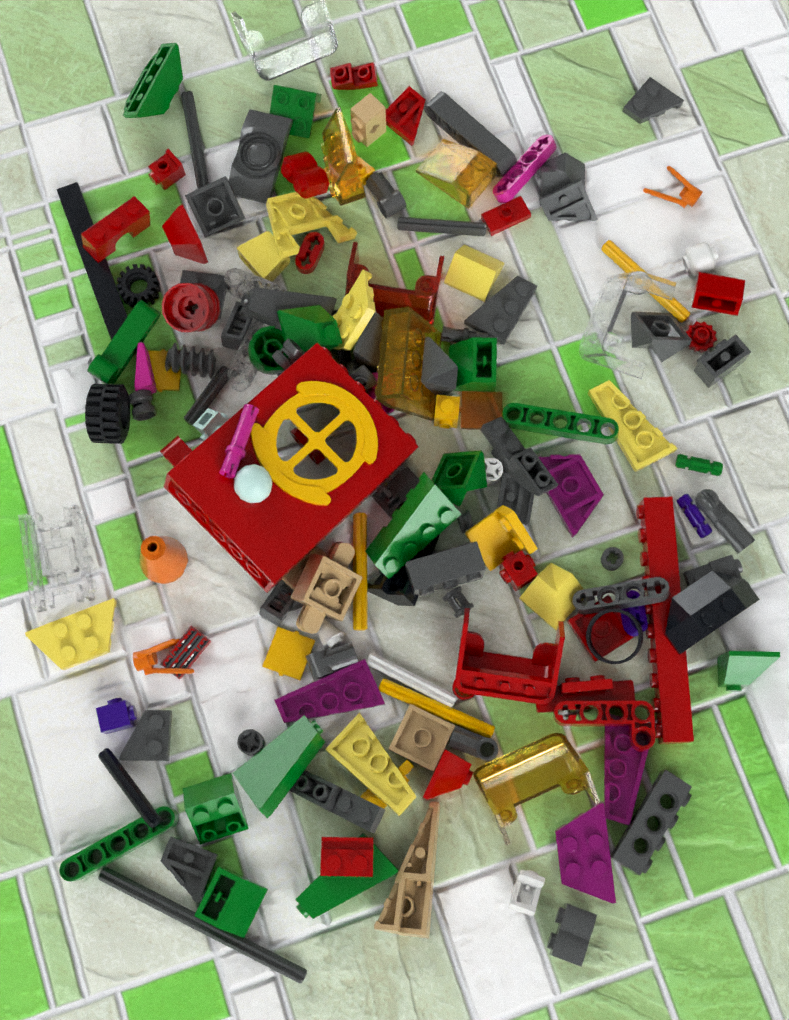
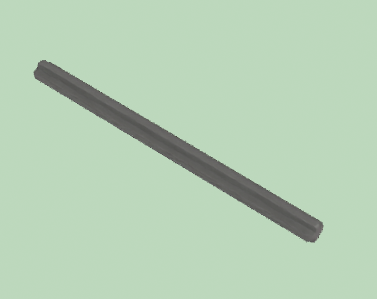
M104 867L98 877L100 881L298 983L304 981L307 974L305 968L246 938L219 929L195 917L196 912L108 867Z

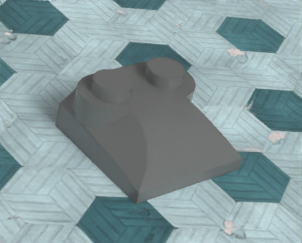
M226 176L185 195L205 238L246 219Z

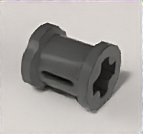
M461 586L454 588L443 597V600L448 601L454 610L456 618L464 615L465 608H470L471 610L474 607L473 603H469L461 592Z

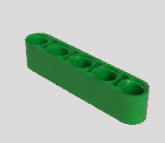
M509 403L503 409L504 421L512 429L600 444H612L618 438L619 426L611 418L520 403ZM511 412H518L520 414L516 420H510L507 417ZM539 415L543 417V421L539 424H534L531 422V418ZM559 419L567 422L563 428H557L554 423ZM581 423H587L591 428L586 432H581L577 427ZM605 427H611L614 433L610 436H605L601 430Z
M167 806L158 807L155 810L159 816L164 811H168L171 814V821L168 825L160 823L155 828H150L144 819L140 817L70 856L61 863L59 869L60 876L70 882L82 880L177 826L179 822L177 810ZM144 823L148 827V834L146 837L141 838L137 831L138 827ZM120 836L125 839V847L121 851L115 847V841ZM96 849L102 852V860L98 864L92 859V854ZM73 862L79 866V872L75 877L69 872V867Z

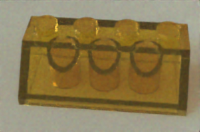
M337 107L322 132L324 142L320 144L325 156L323 159L327 168L326 174L330 183V193L332 198L337 197L340 206L366 198L355 144L341 107Z

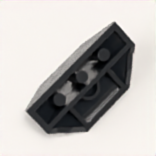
M712 570L671 598L664 635L680 655L760 599L745 579Z

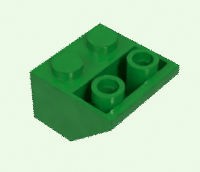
M473 337L450 345L449 357L458 366L456 389L453 391L495 392L497 338Z
M232 773L183 788L184 808L200 845L249 829L240 794Z
M220 866L194 916L219 929L245 938L268 889L224 866Z

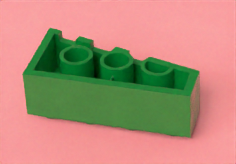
M425 472L419 477L420 482L415 489L411 488L406 495L407 499L401 508H396L391 515L393 518L386 527H382L365 550L374 565L388 579L461 515L460 511Z

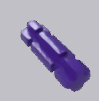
M682 495L677 499V503L681 509L684 508V514L692 526L697 528L696 532L699 537L705 538L710 535L712 529L708 523L705 524V518L696 504H692L693 500L690 495Z

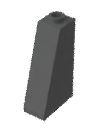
M255 287L243 294L240 305L243 306L241 314L269 326H275L276 329L282 331L277 314L278 310L320 305L332 316L337 299L328 296Z

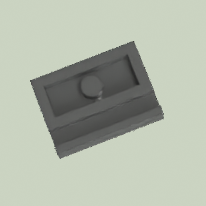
M503 472L496 509L504 505L514 510L521 523L529 526L534 494L522 487L508 473Z

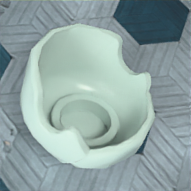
M256 464L246 465L236 473L234 490L241 500L248 503H259L265 500L271 492L272 478L264 467Z

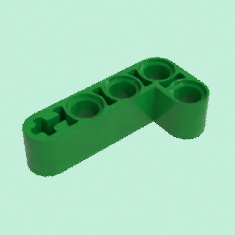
M140 300L103 354H98L91 362L87 372L104 384H115L137 352L138 343L145 340L161 313Z

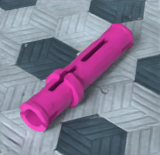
M244 404L231 443L225 449L226 457L219 473L224 475L226 472L225 477L235 478L239 463L246 454L244 449L256 416L259 413L257 407H254V410H252L253 405Z

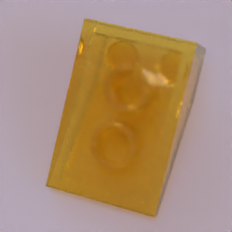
M442 139L416 169V173L469 209L495 178L497 163L480 151Z

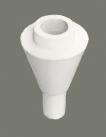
M324 619L317 633L324 649L336 648L343 642L344 633Z

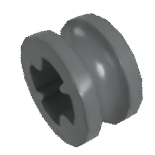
M466 510L464 514L457 518L462 534L474 526L469 510Z
M616 547L607 548L601 556L602 566L609 571L617 570L624 560L622 551ZM610 553L614 554L613 557H618L615 564H611V560L607 561Z

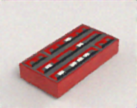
M191 625L160 664L164 668L189 669L211 641ZM185 674L173 675L180 680Z

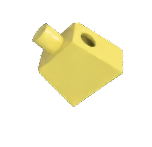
M269 231L237 247L239 258L266 288L290 263L289 256L280 259L274 236Z

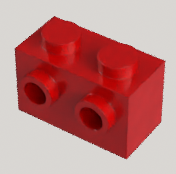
M699 272L691 308L738 316L743 301L745 280Z

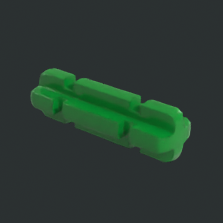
M678 454L676 457L675 466L677 468L685 469V467H688L690 471L705 474L710 472V475L720 476L723 470L721 462L713 461V463H710V460L693 456L687 458L688 455Z

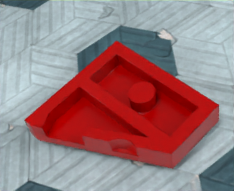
M408 86L386 109V125L412 146L415 142L426 99Z

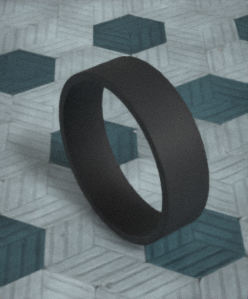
M607 609L596 614L590 621L586 631V641L591 653L600 661L608 664H621L631 660L638 654L643 643V631L639 621L629 612L621 609ZM609 612H620L627 615L635 623L638 630L639 638L635 651L628 658L621 661H611L603 658L597 653L591 640L593 625L597 619Z

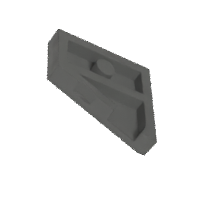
M581 179L539 198L548 221L598 220Z
M170 836L161 862L171 871L179 884L188 891L192 899L200 903L219 854Z

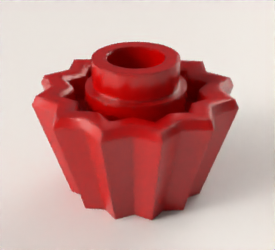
M696 321L694 325H689V330L686 331L692 340L688 346L694 352H706L707 349L713 348L714 342L717 341L715 337L717 332L713 330L712 325H707L705 321L702 323Z

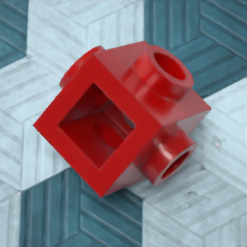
M522 550L517 553L511 551L502 558L503 562H501L499 574L506 584H511L515 592L537 577L538 573L534 569L536 565L529 554L525 555Z

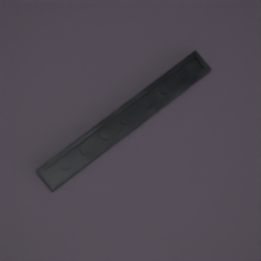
M78 182L56 190L112 340L128 316L107 259L105 258L97 263L83 248L81 233L94 224Z

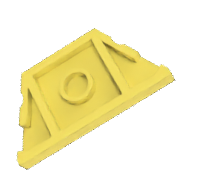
M364 269L350 292L343 298L342 305L337 313L332 316L337 321L342 344L335 347V350L351 351L375 313L373 288L368 286V281L372 278V274Z
M112 598L27 631L25 635L61 670H67L110 653L112 642L110 638L114 628L113 617L117 602Z

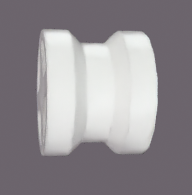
M496 458L485 459L487 485L492 486L501 480L503 465Z

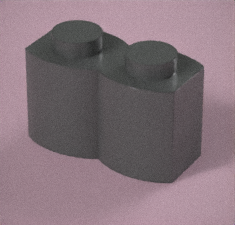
M565 903L564 908L559 907L555 922L559 923L556 934L551 932L547 948L551 949L550 955L582 966L597 914Z

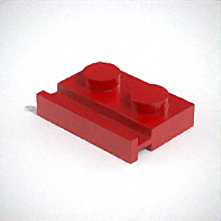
M321 837L320 876L373 877L374 838Z

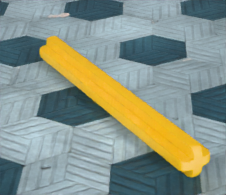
M608 240L603 244L601 250L679 322L683 323L689 318L691 313L613 241Z
M357 512L353 514V548L355 550L353 572L363 578L353 598V629L364 631L368 628L367 553L365 552L367 549V514Z
M382 679L378 689L380 692L407 704H412L476 734L491 738L494 733L495 727L390 680Z

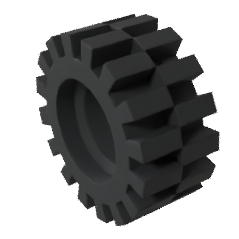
M132 264L133 269L131 270L127 266L125 268L127 272L121 271L120 275L122 278H117L118 284L116 285L121 298L132 308L140 300L145 303L151 302L153 305L155 303L154 298L158 299L160 296L158 292H161L160 282L155 272L149 266L146 268L144 264H140V268H138L137 264ZM144 280L147 282V288L143 292L133 293L131 291V285L135 281Z

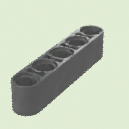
M439 92L424 106V110L431 120L495 176L501 177L517 162L515 154L446 93Z

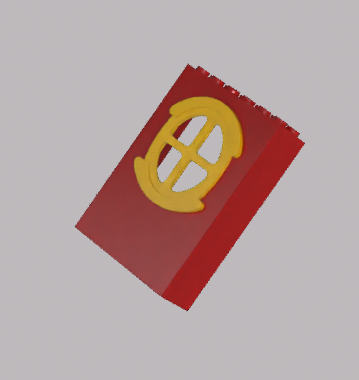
M318 343L247 403L253 405L252 410H254V407H257L259 413L256 416L244 449L246 452L245 457L241 459L237 472L246 465L256 464L264 467L272 478V489L265 500L259 503H248L241 500L234 490V478L225 477L226 472L224 475L219 473L226 457L225 449L231 443L243 408L167 473L164 488L266 593L397 471L419 447L414 437L409 433H405L399 427L398 421L382 409L380 402L374 398L372 399L366 393L364 386L360 382L355 381L349 375L348 370L332 358L330 351L325 347H321ZM311 403H326L338 408L340 413L320 432H315L297 414L296 410L301 406ZM288 419L308 438V443L288 461H283L277 452L276 439L282 422ZM345 421H350L356 431V448L349 462H344L325 442V439ZM314 449H318L337 468V473L323 479H306L296 475L293 469Z

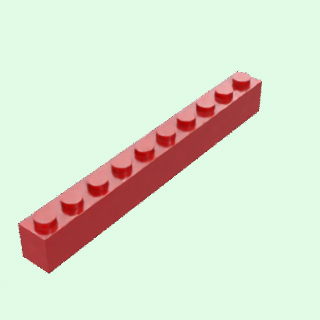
M644 497L636 507L637 519H641V528L638 529L639 543H643V552L640 553V564L645 568V576H642V580L661 577L668 582L670 588L668 599L660 603L645 605L646 614L649 617L646 637L651 642V648H648V662L652 663L653 673H650V686L654 688L655 698H652V707L657 716L655 737L658 738L659 744L694 742L686 651L679 655L664 635L671 598L681 592L673 497ZM656 586L655 591L657 594H660L662 589L660 586Z

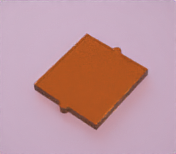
M462 391L461 408H459L461 413V429L481 430L483 424L501 417L503 414L502 392Z

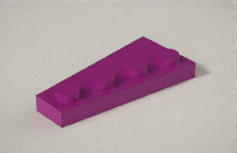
M365 659L274 700L285 724L296 722L304 715L307 719L385 705Z

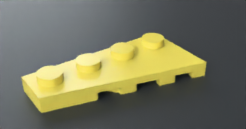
M610 380L589 390L588 395L600 415L614 419L617 422L619 432L616 441L635 472L670 455L678 449L673 443H669L663 433L657 427L655 428L646 419V416L640 410L638 411ZM608 427L611 433L613 434L614 430L611 427Z

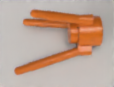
M667 166V170L685 186L679 194L682 199L647 188L643 189L645 193L679 204L683 208L687 205L693 207L703 191L691 185L671 166Z
M170 639L149 649L133 653V663L136 670H144L145 675L153 673H194V669L153 668L158 663L156 653L176 645L180 639Z

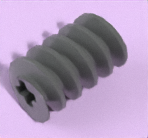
M174 343L167 352L165 370L169 371L172 366L174 373H177L181 368L182 374L186 375L190 370L192 376H196L199 372L202 378H205L207 373H209V378L212 379L215 373L216 357H214L213 349L210 350L208 355H205L204 348H201L200 352L196 353L195 346H192L191 350L187 352L185 344L178 350L177 343Z

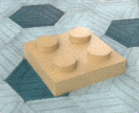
M410 704L388 750L434 772L455 725Z

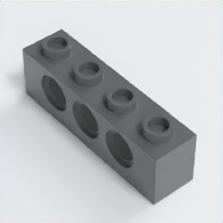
M667 770L660 771L632 818L630 826L626 828L611 853V859L635 875L640 876L642 872L645 874L652 865L653 860L650 859L655 850L659 851L665 843L666 838L663 836L668 828L672 829L679 818L676 815L681 806L685 807L692 796L689 793L692 786ZM664 794L671 799V806L668 809L663 808L660 804V798ZM651 816L658 820V828L655 831H651L647 826V820ZM638 838L644 840L646 845L642 853H638L634 849V842Z

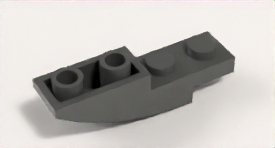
M502 416L482 425L481 432L493 447L491 454L502 463L503 469L522 487L540 496L558 486V483L532 448L527 450L524 448Z
M304 770L290 789L291 792L374 834L386 811Z

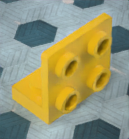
M504 505L465 532L470 543L477 541L484 564L490 571L498 567L503 562L502 558L511 551L516 553L523 550L528 554H532L538 549L514 510Z

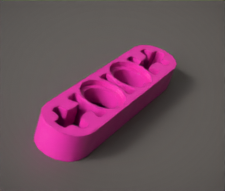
M546 134L539 137L494 186L492 192L497 202L506 203L513 199L555 152L557 145L552 135Z

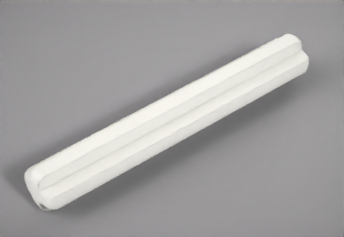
M371 653L367 659L368 666L442 704L453 707L457 700L456 695L375 653Z

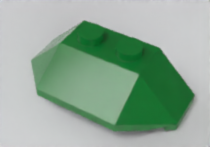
M177 43L161 44L158 52L147 63L125 102L123 112L125 118L162 115L169 109L170 102L178 92L179 85L183 80L180 51Z

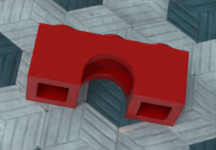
M135 196L81 233L83 248L97 263L101 262L116 251V243L124 234L129 233L134 238L151 226L150 211Z

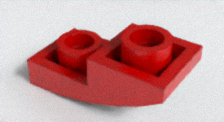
M374 62L353 67L351 63L330 68L333 89L356 90L378 86Z

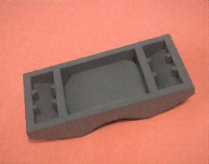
M249 110L241 129L237 154L231 165L229 183L236 197L266 204L267 199L273 196L293 123L292 119Z

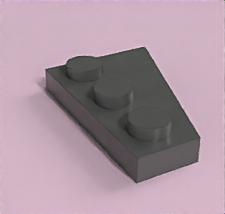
M516 276L464 320V324L480 333H489L490 338H497V342L505 345L535 294L537 285Z

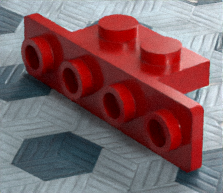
M605 675L590 676L589 681H580V677L566 678L565 683L556 686L555 697L550 703L544 705L536 704V712H553L556 705L562 701H636L634 684L632 680L612 681V679H605Z

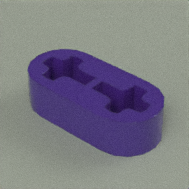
M630 590L626 596L630 599H636L640 594L635 590ZM645 605L621 609L629 612L639 621L643 632L648 628ZM621 613L624 630L630 636H638L635 623L627 615Z

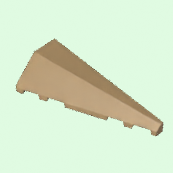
M430 802L426 816L418 828L419 831L413 844H411L395 878V884L390 895L384 902V908L380 917L374 924L375 930L403 936L429 938L440 815L439 802Z

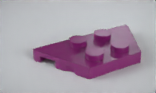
M580 454L538 457L558 483L556 488L546 493L573 538L604 494Z
M601 801L585 813L579 814L567 824L565 823L555 830L560 876L563 885L614 904L616 903L605 807L604 802Z

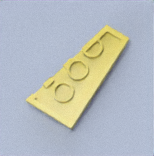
M359 712L329 744L326 751L400 816L416 798V795Z

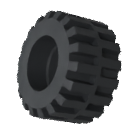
M123 384L91 385L85 405L86 430L91 442L123 444L126 440L130 426V401L126 387Z

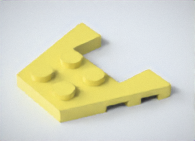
M297 192L267 199L266 208L280 259L299 253L300 247L292 237L295 234L327 227L338 243L353 240L357 235L355 229L352 227L348 229L342 224L343 220L338 215H331L326 210L327 206L315 196L304 199Z

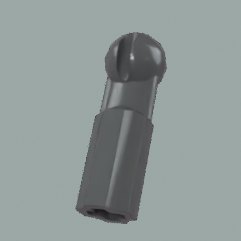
M703 489L696 495L695 503L698 509L705 513L714 524V527L737 554L755 541L734 514L721 502L715 491Z

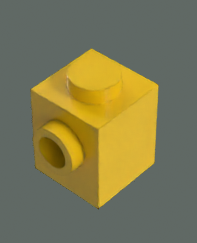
M436 396L434 426L444 429L457 428L460 397Z

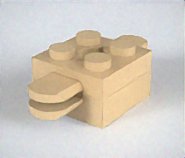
M334 542L327 557L317 554L310 555L290 597L303 604V608L296 621V625L301 631L311 634L317 633L325 616L330 619L343 621L363 578L348 569L355 554L353 546L349 543Z

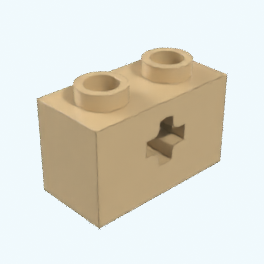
M371 93L350 109L351 133L358 143L362 142L368 147L386 132V107Z

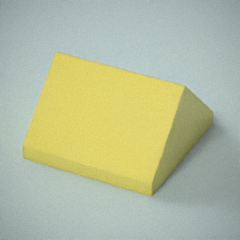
M464 244L455 252L444 284L485 302L505 263Z

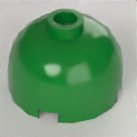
M275 326L262 327L255 332L249 342L248 357L250 363L263 374L276 375L285 371L272 357L277 350L283 348L285 341L281 330L276 329Z

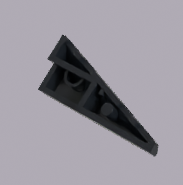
M440 534L410 561L432 555ZM405 565L389 579L379 570L380 576L373 584H367V591L398 606H415L419 594H413Z

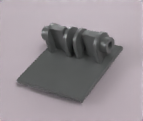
M407 466L388 483H382L377 488L378 491L371 497L392 519L391 515L396 508H401L407 499L406 495L411 488L415 489L420 480Z

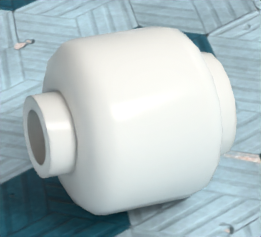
M705 242L687 248L685 255L682 256L686 272H691L694 276H698L699 272L707 273L715 268V261L718 260L715 247L710 248Z

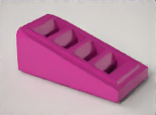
M140 342L137 347L134 387L135 391L149 390L153 394L157 393V387L150 356L145 344Z

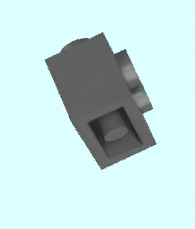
M734 335L729 340L724 339L719 342L711 353L706 352L697 359L698 364L694 372L710 388L744 363L751 351L737 335Z

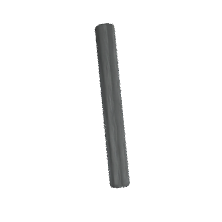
M184 91L181 97L196 185L199 189L208 185L209 182L193 92Z

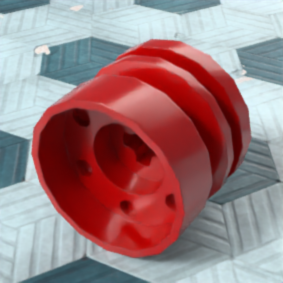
M179 283L166 292L162 301V314L166 322L173 329L180 332L205 331L217 322L221 312L220 300L217 294L209 286L201 283ZM195 304H197L198 309H195V311H193L192 307L195 306Z

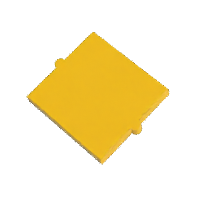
M165 349L161 351H148L158 392L163 390L179 391L181 368L177 373L172 371V366L169 371L165 370L168 351Z
M277 627L262 667L279 673V676L285 675L300 681L307 665L305 656L311 654L315 640L300 635L298 631L291 632Z

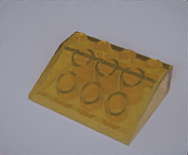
M410 307L384 310L375 400H378L388 408L433 421L435 417L436 396L421 382L425 337H430L441 348L442 333Z

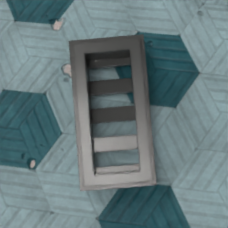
M236 301L221 334V341L223 347L243 352L255 319L240 315L239 312H241L243 306L240 305V302Z
M283 580L277 583L260 607L259 612L262 617L277 626L282 624L296 602L280 593V590L291 596L294 591L284 585L285 582ZM277 599V600H279L280 602L284 603V604H285V607H283L282 605L278 604V603L275 602L274 600Z

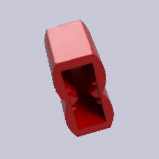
M305 151L284 157L281 173L284 178L293 184L294 190L302 198L307 199L327 193L330 178L325 170L318 166L316 160L309 152Z

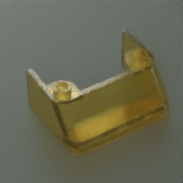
M562 733L547 735L478 767L473 774L491 818L506 846L511 844L505 827L511 825L516 820L517 811L515 807L557 787H560L564 793L572 795L586 790L595 804L600 802L589 769Z

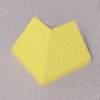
M550 563L537 575L519 599L554 630H557L558 621L564 622L575 610L572 602L574 594L584 589L572 573Z

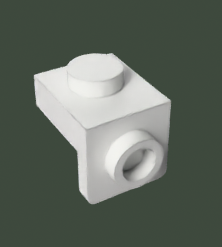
M520 870L515 880L508 908L534 916L545 878L531 870Z

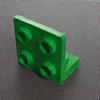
M274 85L269 114L293 120L289 135L310 138L316 103H320L322 94Z

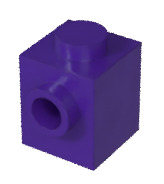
M122 698L111 699L107 701L108 705L96 708L101 733L110 734L136 727L134 720H137L136 708L130 702L122 700Z

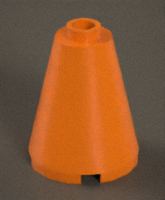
M150 536L142 542L140 567L148 579L160 584H167L176 581L183 575L188 563L186 549L178 540L167 536Z

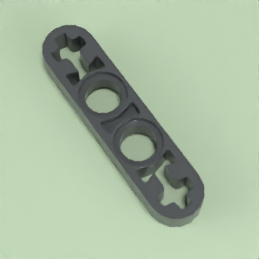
M654 577L580 590L574 594L572 602L579 614L588 615L607 609H624L660 603L668 599L670 588L664 578ZM656 586H660L662 589L660 594L656 593ZM645 587H647L648 596L646 597L644 592ZM631 589L640 591V596L636 599H630L626 594ZM607 593H612L616 596L612 603L603 602L602 597ZM594 596H597L598 605L595 604ZM583 598H586L587 606H582Z

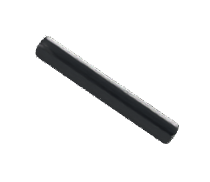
M109 748L100 752L98 758L147 825L150 828H155L162 821L159 814Z

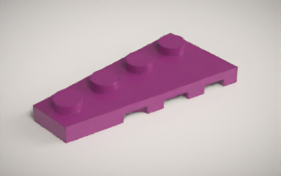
M609 713L610 717L614 720L622 718L621 716ZM605 726L604 733L606 819L630 826L649 751L648 749L640 752L633 749L629 740V726ZM640 732L636 735L638 744L642 746L648 744L649 739L645 733Z

